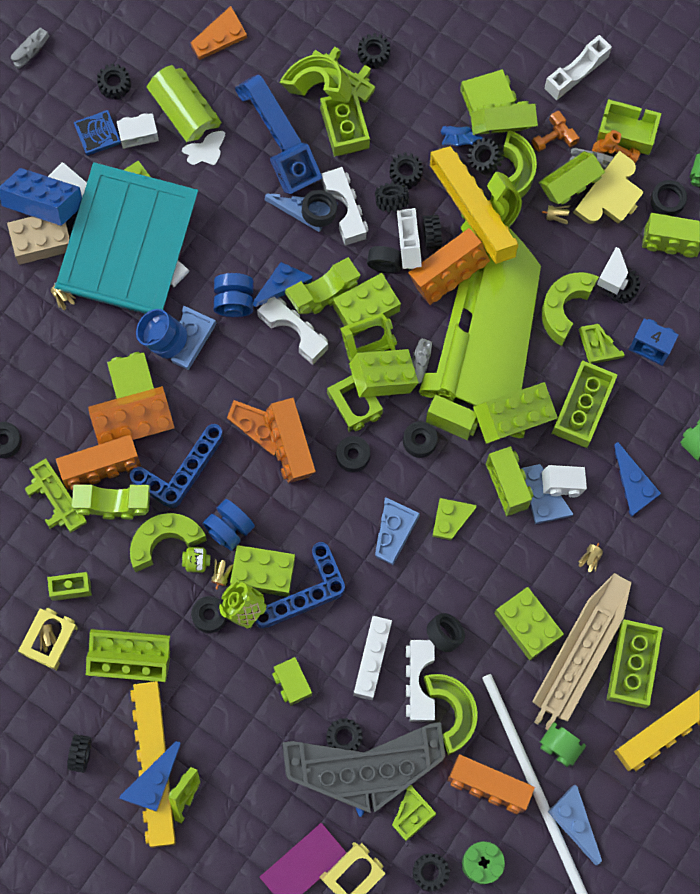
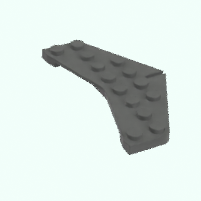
M441 722L423 726L364 753L295 741L282 742L285 774L290 781L370 813L369 793H371L373 812H376L443 761L445 757Z

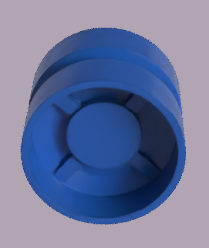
M227 273L215 277L214 293L216 296L214 297V312L226 317H243L252 314L253 297L251 295L254 292L253 278L239 273Z
M153 309L144 314L138 322L136 337L142 345L159 357L172 358L185 346L187 330L182 323L164 310Z
M224 499L216 508L222 518L220 519L218 516L210 514L202 524L217 543L233 551L241 542L235 532L237 531L247 536L255 525L240 508L228 499Z

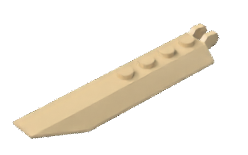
M614 573L588 599L532 701L541 708L534 723H541L545 711L552 715L546 724L545 729L547 730L556 717L565 721L569 720L624 618L632 582Z

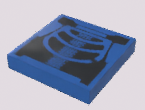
M108 110L74 122L86 156L121 144Z

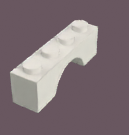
M598 35L586 45L582 53L570 65L557 69L547 78L545 89L558 100L609 57L612 47Z
M342 167L321 173V182L324 190L332 194L334 198L342 201L348 211L344 219L339 222V231L345 246L365 240L368 226L366 221L362 222V210L360 205L355 203L356 194L354 189H350L348 173H344Z
M415 208L397 210L403 269L422 267Z
M280 297L268 299L267 303L257 310L258 317L271 329L277 326H288L296 330L301 338L299 353L312 365L328 350V340L322 334L318 335L309 322H303L300 319V315L295 310L287 308L286 303Z
M376 616L372 617L353 696L373 701L392 620Z
M410 640V646L406 645V657H410V665H406V677H410V685H406V697H410V705H406V717H410V722H434L435 700L426 696L419 686L420 672L434 662V645L430 640Z

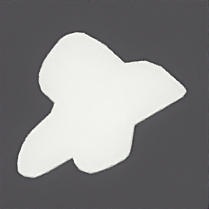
M217 131L210 133L202 143H192L183 147L182 152L189 155L187 162L195 165L204 161L215 165L220 157L221 151L219 147L223 142L225 132Z

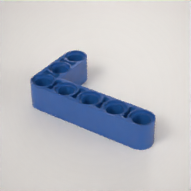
M259 74L248 78L235 87V91L242 101L251 100L282 152L302 143L264 79Z
M216 424L206 427L169 484L141 467H136L131 471L130 479L132 484L149 485L150 489L154 484H158L161 486L158 491L150 490V497L168 508L178 507L223 440L221 427ZM211 432H218L219 436L211 438L209 434ZM202 447L209 449L205 454H201L198 451ZM191 463L198 464V467L194 470L188 468ZM137 475H144L142 481L134 480ZM184 478L187 480V483L183 486L178 485L179 479ZM170 494L177 496L174 501L167 500Z
M318 542L312 548V557L323 582L266 605V611L263 614L268 615L269 619L266 622H260L257 619L255 623L258 627L268 628L343 596L345 584L327 544ZM318 549H324L326 554L319 557L315 552ZM330 566L334 569V572L328 575L323 572V569ZM333 584H338L342 589L339 592H333L330 587ZM319 591L323 594V598L316 600L312 596L313 593ZM297 599H303L305 605L297 607L294 602ZM278 607H285L287 612L284 615H279L276 612Z

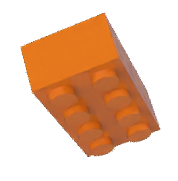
M468 228L421 263L422 267H416L408 273L419 293L431 305L440 300L447 292L455 289L462 281L469 279L477 270L484 268L490 260L482 242Z
M163 386L88 407L99 445L131 435L132 440L174 429Z
M294 398L271 403L266 410L265 419L267 424L271 425L272 431L270 436L272 442H276L277 450L275 451L278 461L282 462L283 468H281L283 479H287V482L291 483L309 478L316 471Z
M131 435L56 459L62 481L67 490H73L74 485L96 484L103 478H114L119 476L121 472H131L134 468L141 466Z
M460 754L456 758L447 780L451 782L450 786L458 790L465 788L470 791V795L477 798L486 797L489 803L495 806L502 804L507 807V811L514 814L522 813L527 809L535 789L532 785Z

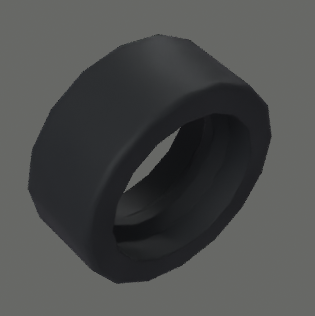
M664 180L654 188L650 198L651 206L657 214L676 216L683 210L686 204L687 192L679 182ZM663 190L674 191L679 197L678 205L675 207L662 205L658 200L659 193Z
M315 190L308 193L303 199L301 213L303 219L308 224L315 227H325L335 219L338 205L332 194L323 190ZM317 201L323 202L330 207V212L323 216L315 215L308 209L309 204Z
M386 246L372 247L368 253L367 265L379 272L397 273L402 269L401 252Z
M438 614L426 627L430 641L439 650L444 652H452L464 642L465 631L460 622L450 614ZM440 626L448 631L452 639L443 633Z

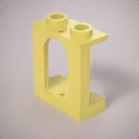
M40 608L18 652L36 662L57 670L60 665L58 661L74 630L77 631L78 628L74 624L75 621L71 618L64 616L62 619L56 616L57 612L46 608V610ZM52 619L61 623L62 630L50 655L46 656L31 648L43 624L47 620Z
M353 842V847L328 873L324 872L319 877L335 894H347L336 880L357 859L365 858L371 864L372 869L369 876L351 894H366L386 874L382 870L384 866L376 858L372 860L367 855L370 851L362 843L358 845Z

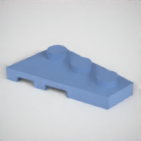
M541 464L521 468L526 475L525 483L527 487H531L533 492L530 506L535 524L573 516L572 511L562 496H551V494L543 493L542 471L544 469Z

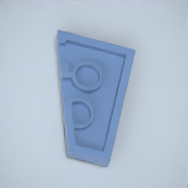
M183 305V315L180 323L187 330V341L183 349L176 356L172 357L171 361L189 370L217 323L214 319Z
M385 497L381 528L375 552L376 558L394 565L420 516L418 512Z

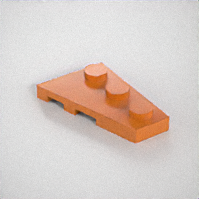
M230 6L191 42V46L198 59L201 60L246 39L247 34Z
M233 400L227 419L274 456L277 445L276 442H272L270 436L272 429L265 419V413L267 412Z

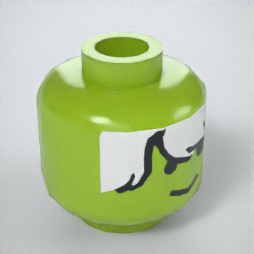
M188 547L186 551H183L182 567H185L187 572L203 573L206 570V566H210L211 555H208L203 547Z

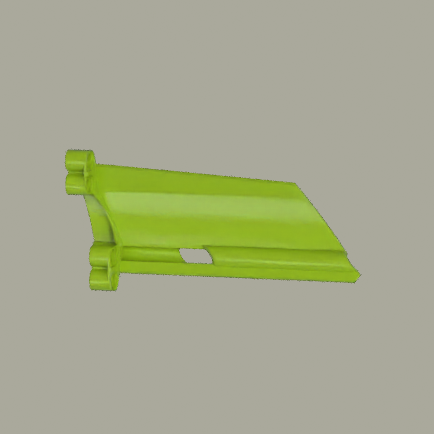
M510 228V234L518 242L516 257L495 264L486 251L490 262L484 268L473 273L469 279L459 284L437 373L424 374L419 390L422 396L433 398L435 395H438L452 402L457 397L477 406L522 390L541 265ZM463 308L470 311L473 315L468 333L459 327ZM526 430L512 434L510 436L514 438H523Z

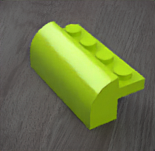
M173 65L167 66L155 74L147 85V89L186 142L199 140L205 130L218 128L222 122L217 117V114L212 110L206 99L203 98L182 68L175 69Z
M91 629L89 652L86 657V675L166 682L170 661V636Z

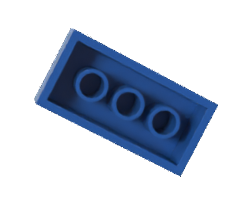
M22 168L18 169L0 185V200L3 207L60 226L79 210L82 201L79 186Z

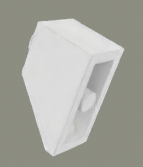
M615 248L597 285L615 294H618L620 289L624 290L628 283L626 279L628 271L619 248Z

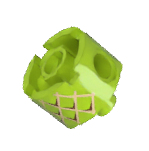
M235 582L223 593L221 599L224 601L223 605L220 604L219 609L223 617L239 626L250 628L258 617L266 611L267 606L260 591L244 582Z

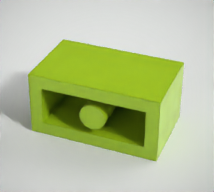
M87 572L47 577L49 597L52 601L92 596L90 576Z
M296 657L274 667L275 672L272 673L276 684L280 683L283 691L280 693L284 702L289 701L291 706L312 696L310 687Z

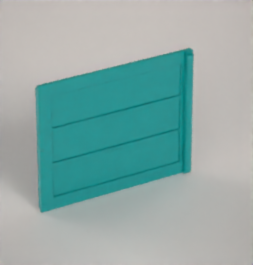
M93 162L54 289L144 314L153 309L163 310L198 190Z

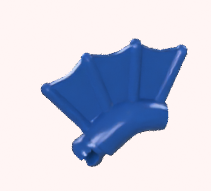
M443 126L441 129L442 136H445L442 145H454L457 147L464 144L473 145L478 139L482 141V138H484L480 135H473L469 126Z

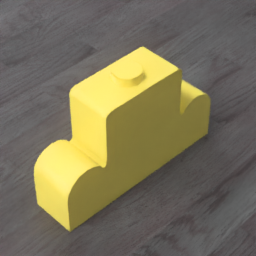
M619 151L604 170L605 173L601 175L602 178L594 183L573 213L590 224L598 221L603 213L616 223H620L628 213L631 215L638 207L635 203L643 194L641 189L627 180L636 170L635 163Z

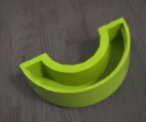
M311 55L297 61L286 71L280 81L282 86L291 94L305 96L313 85L325 82L323 90L334 101L349 103L351 97V82L348 75L332 58L325 55Z
M508 130L503 148L504 155L502 156L508 158L514 164L516 172L509 179L522 198L529 191L534 180L537 167L536 155L532 146L524 137Z
M495 172L487 187L494 196L492 202L493 209L496 213H499L501 221L509 228L519 215L522 200L510 179L503 173ZM466 220L461 227L462 232L468 228L472 230Z
M348 257L334 264L325 275L316 281L305 285L301 281L285 289V294L299 314L312 312L317 314L328 304L332 306L335 297L356 287L360 273Z
M581 272L568 274L558 279L548 290L542 306V322L547 334L560 346L563 345L573 325L564 314L563 305L574 298L588 300L597 283L598 276Z
M74 485L72 508L77 510L80 515L103 516V519L113 520L115 517L132 520L133 516L146 515L148 513L150 486L130 485V488L114 490L99 488L94 485Z
M167 513L150 518L139 527L131 542L130 559L135 572L153 565V549L163 539L177 538L185 542L188 547H194L207 541L203 530L192 519L180 514Z
M441 674L427 675L423 680L429 698L444 699L451 704L455 711L454 726L443 734L444 745L449 756L459 751L474 733L477 724L476 703L468 688L455 678Z

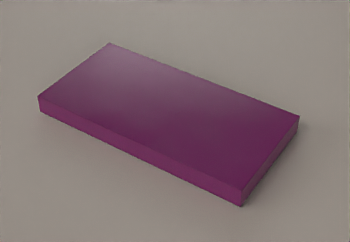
M320 823L264 872L260 879L273 894H303L320 879L319 877L324 872L331 870L347 852L325 826Z

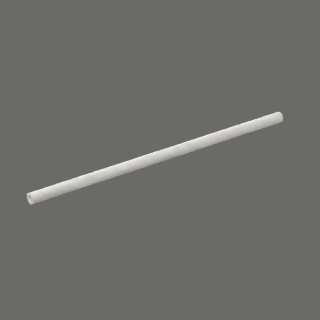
M491 674L486 675L482 679L527 782L535 787L533 791L534 798L576 894H588L555 819L548 813L550 810L549 804Z

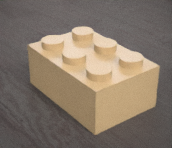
M32 216L7 223L15 257L19 265L66 253L70 240L66 222L60 226Z

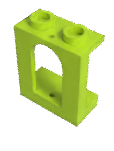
M381 313L340 328L350 362L357 353L377 352L387 349L396 350L395 345H397L394 334H391L393 326L390 318L387 319ZM373 326L383 327L384 335L380 340L356 348L353 333Z
M353 375L327 388V394L330 400L333 399L348 425L349 432L362 429L365 426L364 424L369 421H377L383 413V408L376 396L365 397L370 407L369 412L365 416H356L352 413L342 394L356 387Z

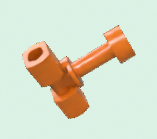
M556 111L550 115L549 119L554 126L553 132L544 137L537 136L532 139L533 147L537 152H540L546 148V143L555 138L559 140L563 138L569 147L576 145L580 138L573 128L569 129L566 126V119L561 112Z
M612 130L605 135V139L598 140L593 144L592 148L593 152L604 154L607 151L610 154L621 151L634 163H636L640 155V151L631 148L628 150L618 145L621 134L616 130Z

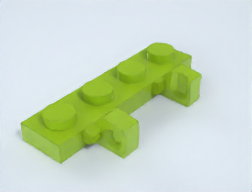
M334 47L330 54L326 53L325 56L332 58L339 65L337 60L341 55V50ZM315 50L312 55H323V54H321L320 52H318V51ZM339 65L350 79L351 91L356 90L358 99L366 104L376 89L374 85L369 83L370 79H368L371 74V68L364 65L359 74Z
M47 459L29 468L34 479L31 480L33 484L26 487L25 491L29 497L34 493L38 494L41 492L42 495L45 493L53 505L54 515L49 520L45 519L50 529L58 524L60 527L65 525L71 533L87 523L84 516L78 514V511L72 508L71 496Z

